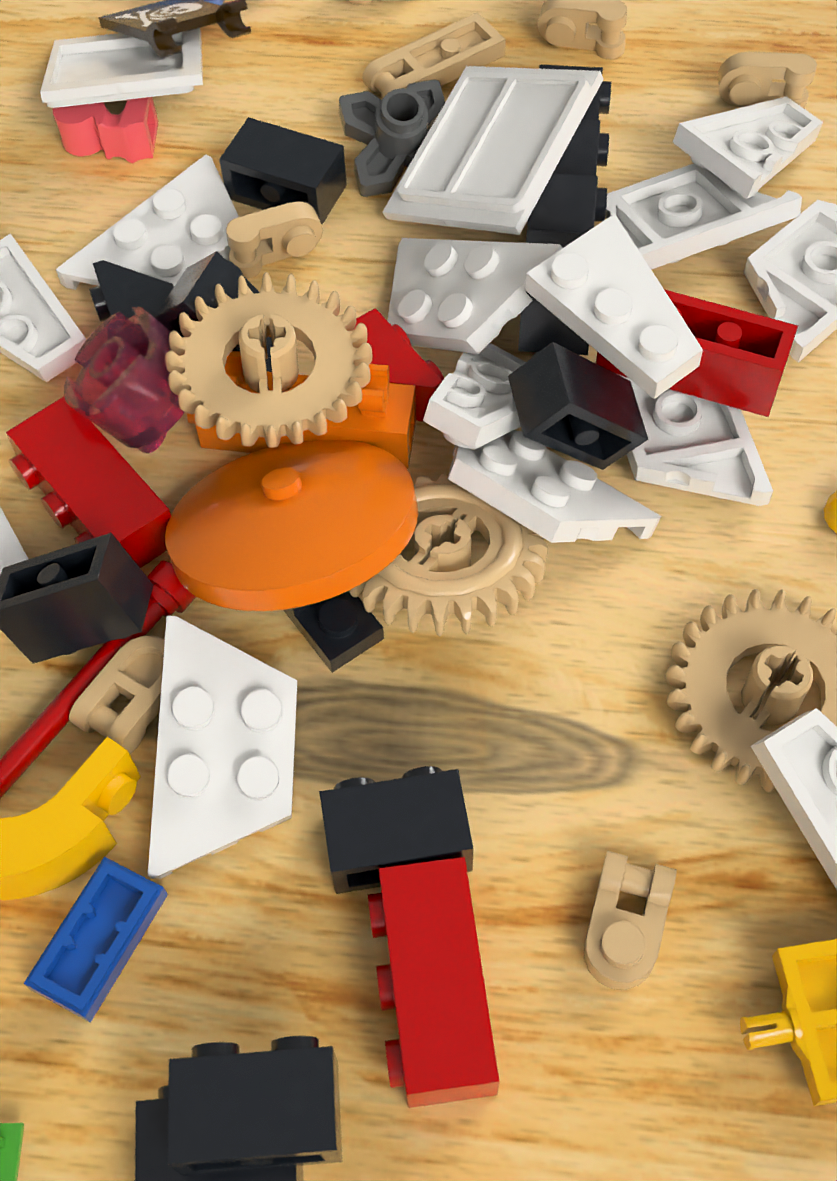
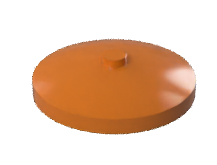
M348 440L303 441L299 444H293L292 442L279 444L278 447H267L229 462L213 471L192 487L176 505L168 520L165 532V545L177 578L196 597L219 607L234 610H285L318 603L338 596L361 585L386 568L403 551L415 531L418 520V503L414 484L406 466L394 455L379 447Z

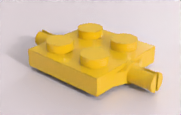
M837 939L778 948L772 955L783 995L782 1012L741 1017V1034L748 1033L743 1039L744 1045L747 1050H753V1048L790 1042L792 1049L801 1060L813 1106L837 1103Z

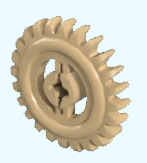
M265 272L260 292L256 294L247 286L245 278L239 276L238 298L232 299L225 294L223 287L217 284L215 286L217 308L214 309L207 306L204 300L197 296L195 299V311L199 322L191 320L185 312L180 313L179 325L184 337L182 338L176 331H172L169 334L171 351L166 353L165 363L170 373L168 377L169 387L174 394L178 395L180 409L188 414H195V422L198 427L208 429L216 425L217 437L220 439L228 440L236 433H240L242 445L244 446L254 445L258 437H264L268 447H278L282 436H287L293 444H299L303 442V431L309 430L318 436L327 433L326 419L335 423L344 421L347 418L346 406H356L362 401L361 388L365 387L371 380L369 365L372 362V348L367 343L366 325L359 323L356 326L355 308L348 306L344 314L339 315L340 298L337 291H333L330 294L328 301L319 304V285L316 280L310 283L309 291L302 297L297 296L296 281L293 274L288 275L286 286L281 293H277L273 288L269 274ZM267 337H271L272 341L270 354L273 390H269L266 368V359H268ZM297 339L303 342L313 353L315 359L314 370L302 384L285 392L294 385L298 378ZM237 344L240 347L245 383L258 393H251L237 386L225 372L227 356Z
M446 474L440 475L438 481L432 482L428 476L417 477L416 484L414 485L418 503V520L414 531L415 556L408 562L399 554L377 575L349 590L353 597H358L363 589V604L368 613L374 610L378 601L384 599L383 615L387 625L392 624L397 612L403 608L408 609V626L412 633H415L420 619L425 614H431L435 631L438 636H441L448 615L455 614L461 622L463 632L468 634L471 629V611L474 610L481 612L485 616L487 624L493 627L497 617L496 601L504 604L508 613L514 616L518 609V591L521 592L525 600H531L534 595L535 583H540L544 578V563L547 559L548 546L543 537L448 479L449 475ZM477 530L484 536L489 547L484 557L471 566V534Z
M754 589L750 593L744 612L736 605L735 597L731 594L724 600L722 619L715 615L714 609L710 605L706 606L700 617L703 630L698 629L694 622L686 624L683 631V639L688 647L683 642H677L673 645L671 658L676 665H671L665 675L668 684L676 688L668 695V706L676 711L684 712L676 721V729L682 733L697 732L698 734L691 744V751L696 754H702L712 750L715 753L711 768L716 772H720L730 764L735 766V779L740 785H745L753 774L759 775L761 786L766 792H773L775 786L752 750L751 745L773 732L762 729L764 724H783L797 714L810 689L813 678L820 690V712L837 726V634H833L830 631L836 616V609L831 608L824 616L817 621H813L810 619L812 599L810 596H807L794 613L789 612L785 602L786 593L783 589L776 594L770 609L764 608L760 601L758 589ZM759 653L741 691L742 703L745 709L739 714L734 709L727 694V674L730 668L743 657ZM793 664V668L787 680L783 682L780 687H774L763 707V710L759 713L755 720L752 719L751 717H753L754 714L757 712L767 689L774 684V682L779 683L781 679L784 677V674Z

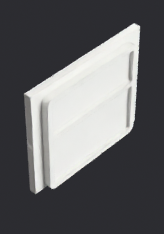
M196 28L172 35L176 45H181L182 53L163 58L153 50L147 41L121 33L54 40L40 90L42 103H46L47 107L58 108L191 92L194 90V86L203 85L201 30Z
M466 66L382 213L388 220L520 235L603 81L601 72L590 70Z

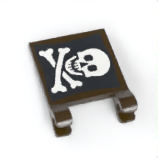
M164 0L99 17L101 28L147 41L162 58L182 53L181 45H176L172 35L215 23L230 38L251 33V27L244 25L240 15V11L248 9L245 0H235L222 5L202 0Z

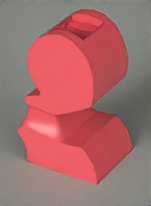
M153 97L126 100V105L120 114H111L104 102L53 108V116L61 135V141L68 153L83 157L103 150L106 159L122 157L131 164L141 159L153 158L159 123Z

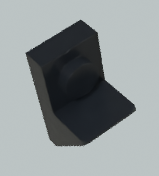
M349 591L318 603L283 610L332 673L384 639L383 626L371 612H366L361 599L353 597Z

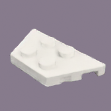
M205 154L56 268L61 285L76 290L79 282L99 286L92 263L101 260L172 283L173 286L176 285L186 268L216 251L229 261L231 248L228 246L226 228L231 220L239 216L212 158Z
M693 163L607 193L606 219L616 214L652 270L799 217L802 197L798 193L789 190L780 198H774L756 191L751 197L746 199L708 169L701 168Z
M821 200L815 201L799 217L792 220L747 258L744 274L768 317L798 325L790 350V356L798 363L837 329V204Z
M402 238L398 245L387 321L391 325L398 324L407 334L412 346L479 354L500 333L501 328L509 320L516 318L533 301L525 291L526 273L563 247L560 244Z
M622 376L631 381L649 439L626 454L636 481L757 506L769 504L773 489L740 409L667 389L657 398L653 399L630 378Z
M513 430L474 450L457 445L454 446V458L450 466L448 479L551 543L575 542L577 539H589L592 541L612 540L618 527H627L639 539H648L652 536L661 518L659 514L599 480L597 473L591 467L578 461L562 458L547 449V446L524 437L522 431Z
M166 616L148 877L154 879L166 877L177 868L210 853L213 855L237 844L242 838L258 831L263 832L292 818L297 680L177 616Z

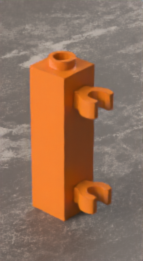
M232 351L227 356L225 364L226 374L237 386L251 393H258L245 383L240 351ZM370 364L371 380L365 387L361 388L362 401L356 406H346L347 418L340 423L326 419L327 433L320 436L313 434L309 430L303 431V441L348 440L374 445L394 455L409 469L416 427L415 386L389 383V366ZM267 372L269 390H273L272 372ZM298 375L294 385L285 392L302 384L309 375ZM187 413L189 424H195L201 448L252 453L268 447L264 437H258L252 446L242 445L240 433H236L228 440L220 439L217 437L216 425L208 429L198 427L195 422V414ZM282 436L279 444L290 443L291 441L287 436Z

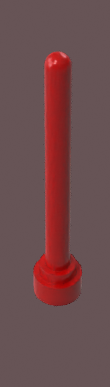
M164 560L160 561L147 576L153 583V589L142 632L132 634L124 639L105 642L0 758V799L70 721V711L76 700L118 650L130 640L146 636L162 616H172L175 611L183 613L196 598L195 595L190 593L180 583L171 563Z

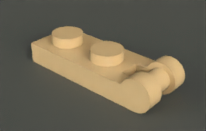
M477 12L373 60L366 66L362 79L372 92L382 94L381 99L392 90L406 89L408 84L436 79L443 86L459 78L466 66L483 67L504 57L506 39Z

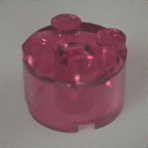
M132 307L136 315L127 318L121 312H118L100 324L87 338L74 359L82 365L76 382L67 376L64 385V397L70 407L126 447L137 448L144 454H149L159 448L166 437L167 431L181 418L184 411L180 409L178 395L170 390L168 382L170 373L166 368L165 355L168 351H171L169 344V334L171 331L145 309Z

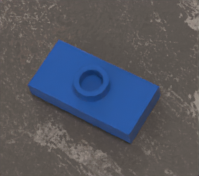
M104 857L23 984L33 992L91 1023L168 896L165 888Z

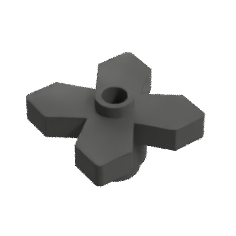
M434 79L408 84L406 89L400 88L390 91L382 100L369 91L342 95L339 98V114L344 134L367 145L354 159V172L362 197L391 193L405 166L408 168L445 104L438 80Z

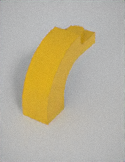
M106 737L61 790L49 801L22 815L0 818L1 901L27 898L59 888L90 870L117 845V842L103 821L109 814L115 815L126 807L136 791L137 781L141 778L136 765L125 748L109 737Z

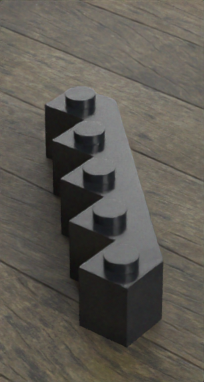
M539 64V69L590 70L603 73L602 67ZM602 81L529 216L526 243L560 244L564 248L594 228V221L603 222L605 220L607 188L597 187L598 175H596L597 166H607L609 133H600L601 120H599V114H609L611 81ZM526 291L533 301L521 312L518 351L538 352L554 342L578 355H588L589 344Z

